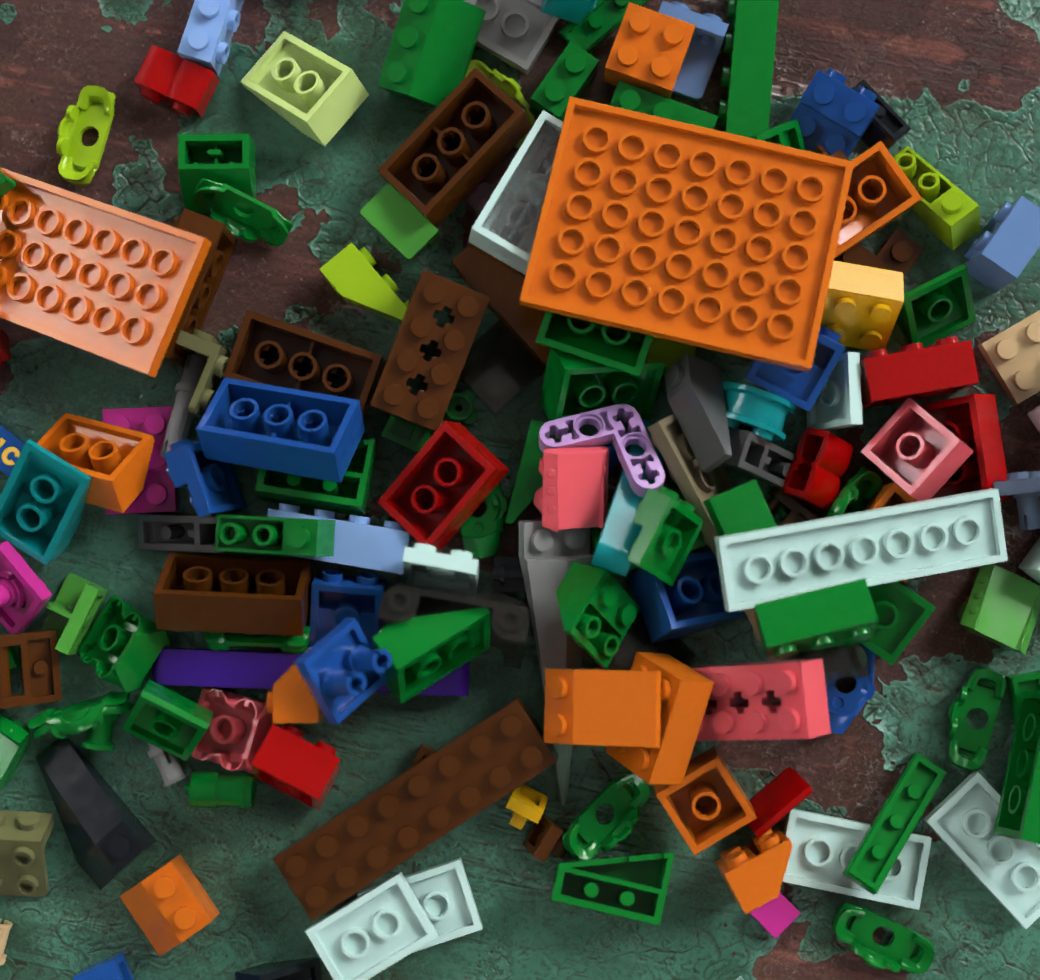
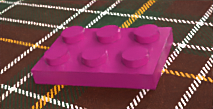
M173 406L102 409L104 423L153 435L155 440L143 491L124 513L105 508V515L179 512L178 488L174 487L173 481L168 476L165 458L159 455Z

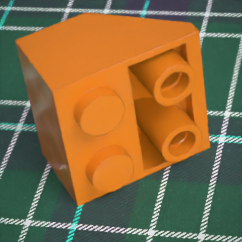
M770 828L761 837L754 834L751 837L753 841L741 848L737 844L725 849L720 853L721 859L715 861L735 901L745 914L779 896L793 844L778 828L774 830Z

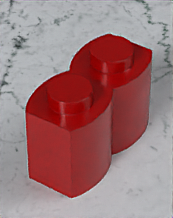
M151 45L134 83L141 91L140 96L157 105L161 101L172 104L171 109L174 112L190 119L191 115L203 117L218 86L219 79L213 71L195 62L183 59L163 48Z
M808 427L799 440L796 460L790 466L785 477L783 493L807 506L828 511L833 501L837 498L840 477L845 473L850 464L853 451L852 445L829 431Z

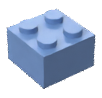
M1023 196L1019 197L1012 204L1005 202L999 211H995L983 226V229L986 231L979 239H975L963 255L967 258L964 265L967 267L968 275L994 293L1016 280L1040 247V208Z

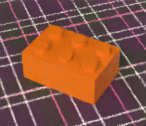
M636 651L630 671H661L660 748L607 746L605 752L648 784L682 785L714 682L669 654Z

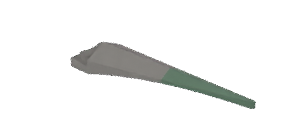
M542 519L520 520L518 556L531 615L545 697V669H581L583 648L564 630L556 590L573 562L592 566L593 555L590 554V528L563 529L555 532L542 527ZM552 744L559 755L558 761L554 764L558 801L565 807L573 745Z

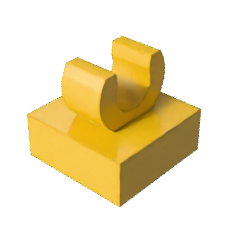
M525 784L513 790L505 807L513 811L509 824L519 830H522L527 819L538 824L544 813L549 796Z

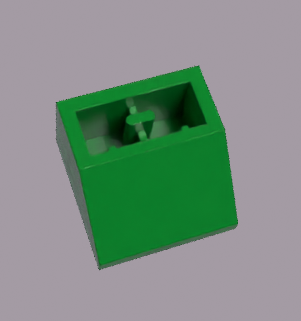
M178 134V172L184 208L201 215H210V212L199 209L193 204L197 182L202 178L218 183H226L256 199V144L250 134ZM239 202L235 204V207L242 213L251 214L254 212L253 208L246 203Z
M573 562L556 590L564 630L602 668L607 669L631 624L634 622L640 607L605 569Z

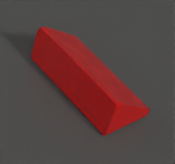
M791 767L786 768L749 800L757 818L749 822L747 826L758 837H761L807 798L813 789Z

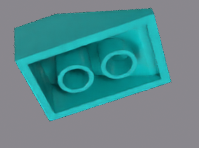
M27 440L0 495V537L6 541L8 540L9 543L47 566L67 550L81 522L92 478L34 441Z

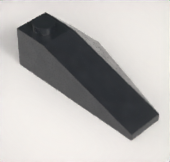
M68 736L64 739L58 738L40 753L36 759L77 863L101 890L156 842V839Z

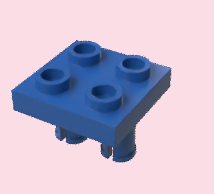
M346 618L294 663L328 723L338 725L388 680L385 669L391 667L392 657L386 649H372L355 618Z

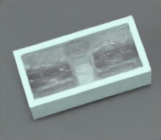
M544 110L536 120L472 226L468 240L469 243L524 275L527 272L563 126V121Z

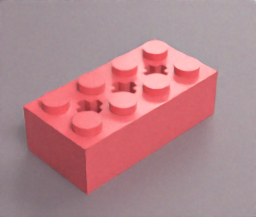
M823 658L689 666L714 682L696 741L811 739L831 733Z

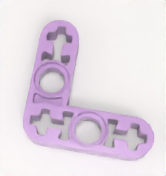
M616 404L551 420L544 423L540 428L538 445L542 453L544 449L594 447L612 444L631 489L639 497L644 498L648 488L657 491L659 486L664 484V469L639 413L631 405ZM618 418H622L623 422H628V434L624 435L625 428L621 421L616 422ZM589 424L595 426L599 432L594 436H586L580 432L579 428ZM555 435L557 439H561V442L555 443L554 439L549 438V436ZM635 444L642 447L645 453L635 457L629 455L625 448ZM646 466V476L649 480H654L653 484H649L647 480H641L643 474L642 467Z

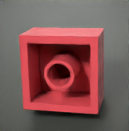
M910 397L906 399L861 450V453L918 501L931 499L974 452Z

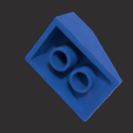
M712 550L688 554L673 586L659 581L640 568L629 576L651 643L680 638L747 617L743 610L725 611L718 561Z

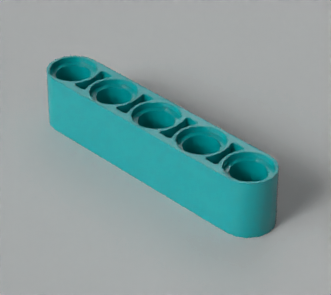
M641 418L644 427L648 433V436L652 442L651 434L647 427L653 425L654 423ZM635 444L630 445L628 454L635 457L645 453L642 447ZM653 445L656 454L660 460V463L663 466L664 458L661 455L660 451H658ZM646 466L642 467L643 474L641 480H647L649 484H653L654 480H649L646 476ZM623 468L592 557L591 565L626 577L631 565L627 558L631 552L632 543L642 530L632 520L636 514L637 506L643 498L633 492Z

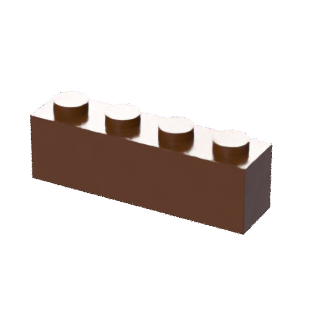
M470 244L452 260L453 269L472 290L491 297L487 307L546 370L550 347L535 343L546 311L519 305L526 275L475 245Z

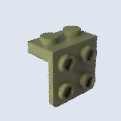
M194 328L192 334L181 330L176 344L191 354L208 359L188 406L189 412L202 418L224 379L223 375L231 353L221 346L222 342L214 339V336Z
M0 810V895L44 897L47 895L49 882L44 848L55 825L53 813Z

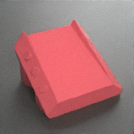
M594 446L544 449L538 469L543 477V486L535 492L533 501L535 507L542 514V527L555 532L563 529L603 528L608 507L609 448Z
M203 687L198 704L213 711V716L206 733L190 756L201 761L221 764L224 769L230 771H245L254 774L251 763L272 725L275 724L273 723V714L267 713L266 702L215 687Z

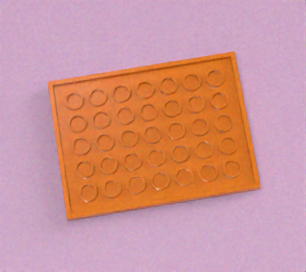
M570 96L519 305L809 372L812 368L854 162Z

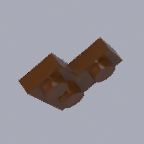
M896 229L876 256L862 245L857 244L834 260L903 272L904 278L925 249Z

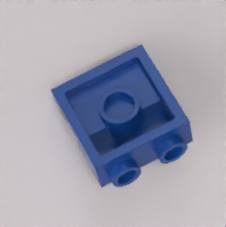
M828 68L826 73L818 69L790 120L798 119L806 149L813 152L818 145H821L827 150L829 155L841 150L849 158L880 108V105L874 102L877 95L860 85L856 91L844 84L847 78L832 68Z
M821 326L812 368L809 372L754 360L745 375V379L810 412L845 349V346L838 342L841 335Z
M185 439L170 445L171 451L164 453L168 476L173 481L175 488H189L190 502L196 510L198 518L235 513L247 508L233 463L205 459L199 440L191 442V439Z
M335 568L324 569L322 574L316 573L311 588L309 648L314 646L344 619L355 618L373 649L372 637L383 627L387 580L379 579V575L374 572H360L358 577L343 576L344 572Z

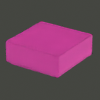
M781 892L777 898L750 912L775 939L801 914Z

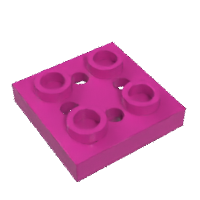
M7 540L0 544V622L10 634L25 632L53 594L28 566L21 554Z

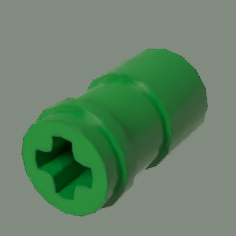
M193 771L190 784L185 785V793H189L190 806L195 808L239 807V809L253 808L256 800L257 780L255 775H249L248 773L222 774L221 772Z

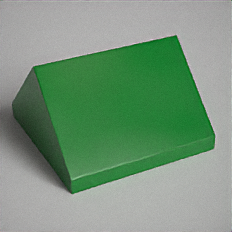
M964 264L904 294V303L896 321L908 344L922 343L924 348L976 321L968 270Z
M756 479L703 501L719 536L777 526Z
M149 679L124 723L122 730L187 761L206 733L211 723L213 711Z

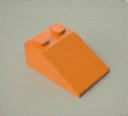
M879 141L851 160L854 162L835 258L907 213L922 199L882 141Z
M545 669L544 743L660 748L661 671Z

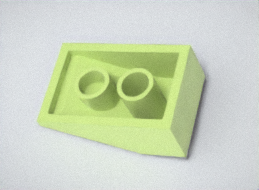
M283 31L240 81L246 89L299 131L323 146L329 143L369 96L351 68L286 31Z

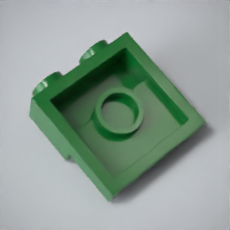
M659 486L657 491L648 488L644 498L639 502L636 514L632 520L642 530L632 543L627 561L659 581L673 586L703 527V519L694 514L696 507L679 499L677 493L663 486Z

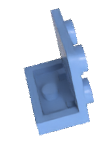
M662 1L659 13L696 25L673 93L698 101L703 97L729 24L724 23L720 17L714 14L704 13L702 15L691 11L683 3Z

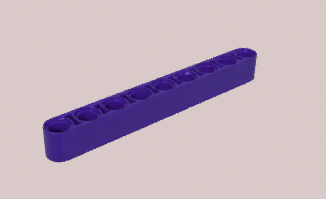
M163 648L152 665V681L160 685L273 689V684L304 653ZM470 661L417 695L469 696ZM385 684L381 685L374 692L392 694Z

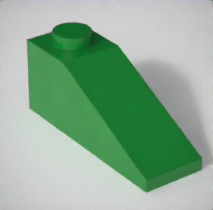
M531 419L505 520L507 525L512 526L534 501L535 492L543 486V477L538 471L543 453L539 448L538 439L540 428L546 422ZM555 435L549 436V438L554 439L555 443L561 442V439H557Z

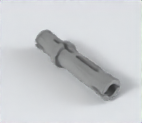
M194 354L186 356L180 383H177L174 389L175 393H177L159 453L163 458H165L164 453L171 451V444L188 439L194 414L188 411V406L208 360L202 356Z

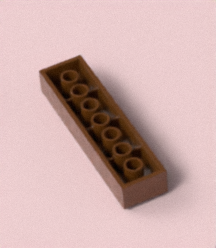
M519 695L281 850L273 858V861L309 918L313 921L558 761L559 755L551 743H544V732Z

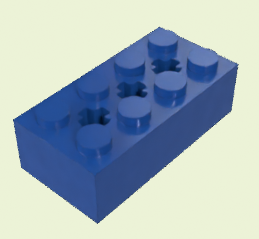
M226 377L222 380L196 428L205 459L341 483L365 431L359 400Z

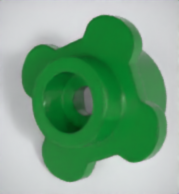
M470 390L452 394L443 421L466 422L469 425L475 423L477 420V413L473 408L475 394ZM461 405L463 407L462 411H457L456 406Z

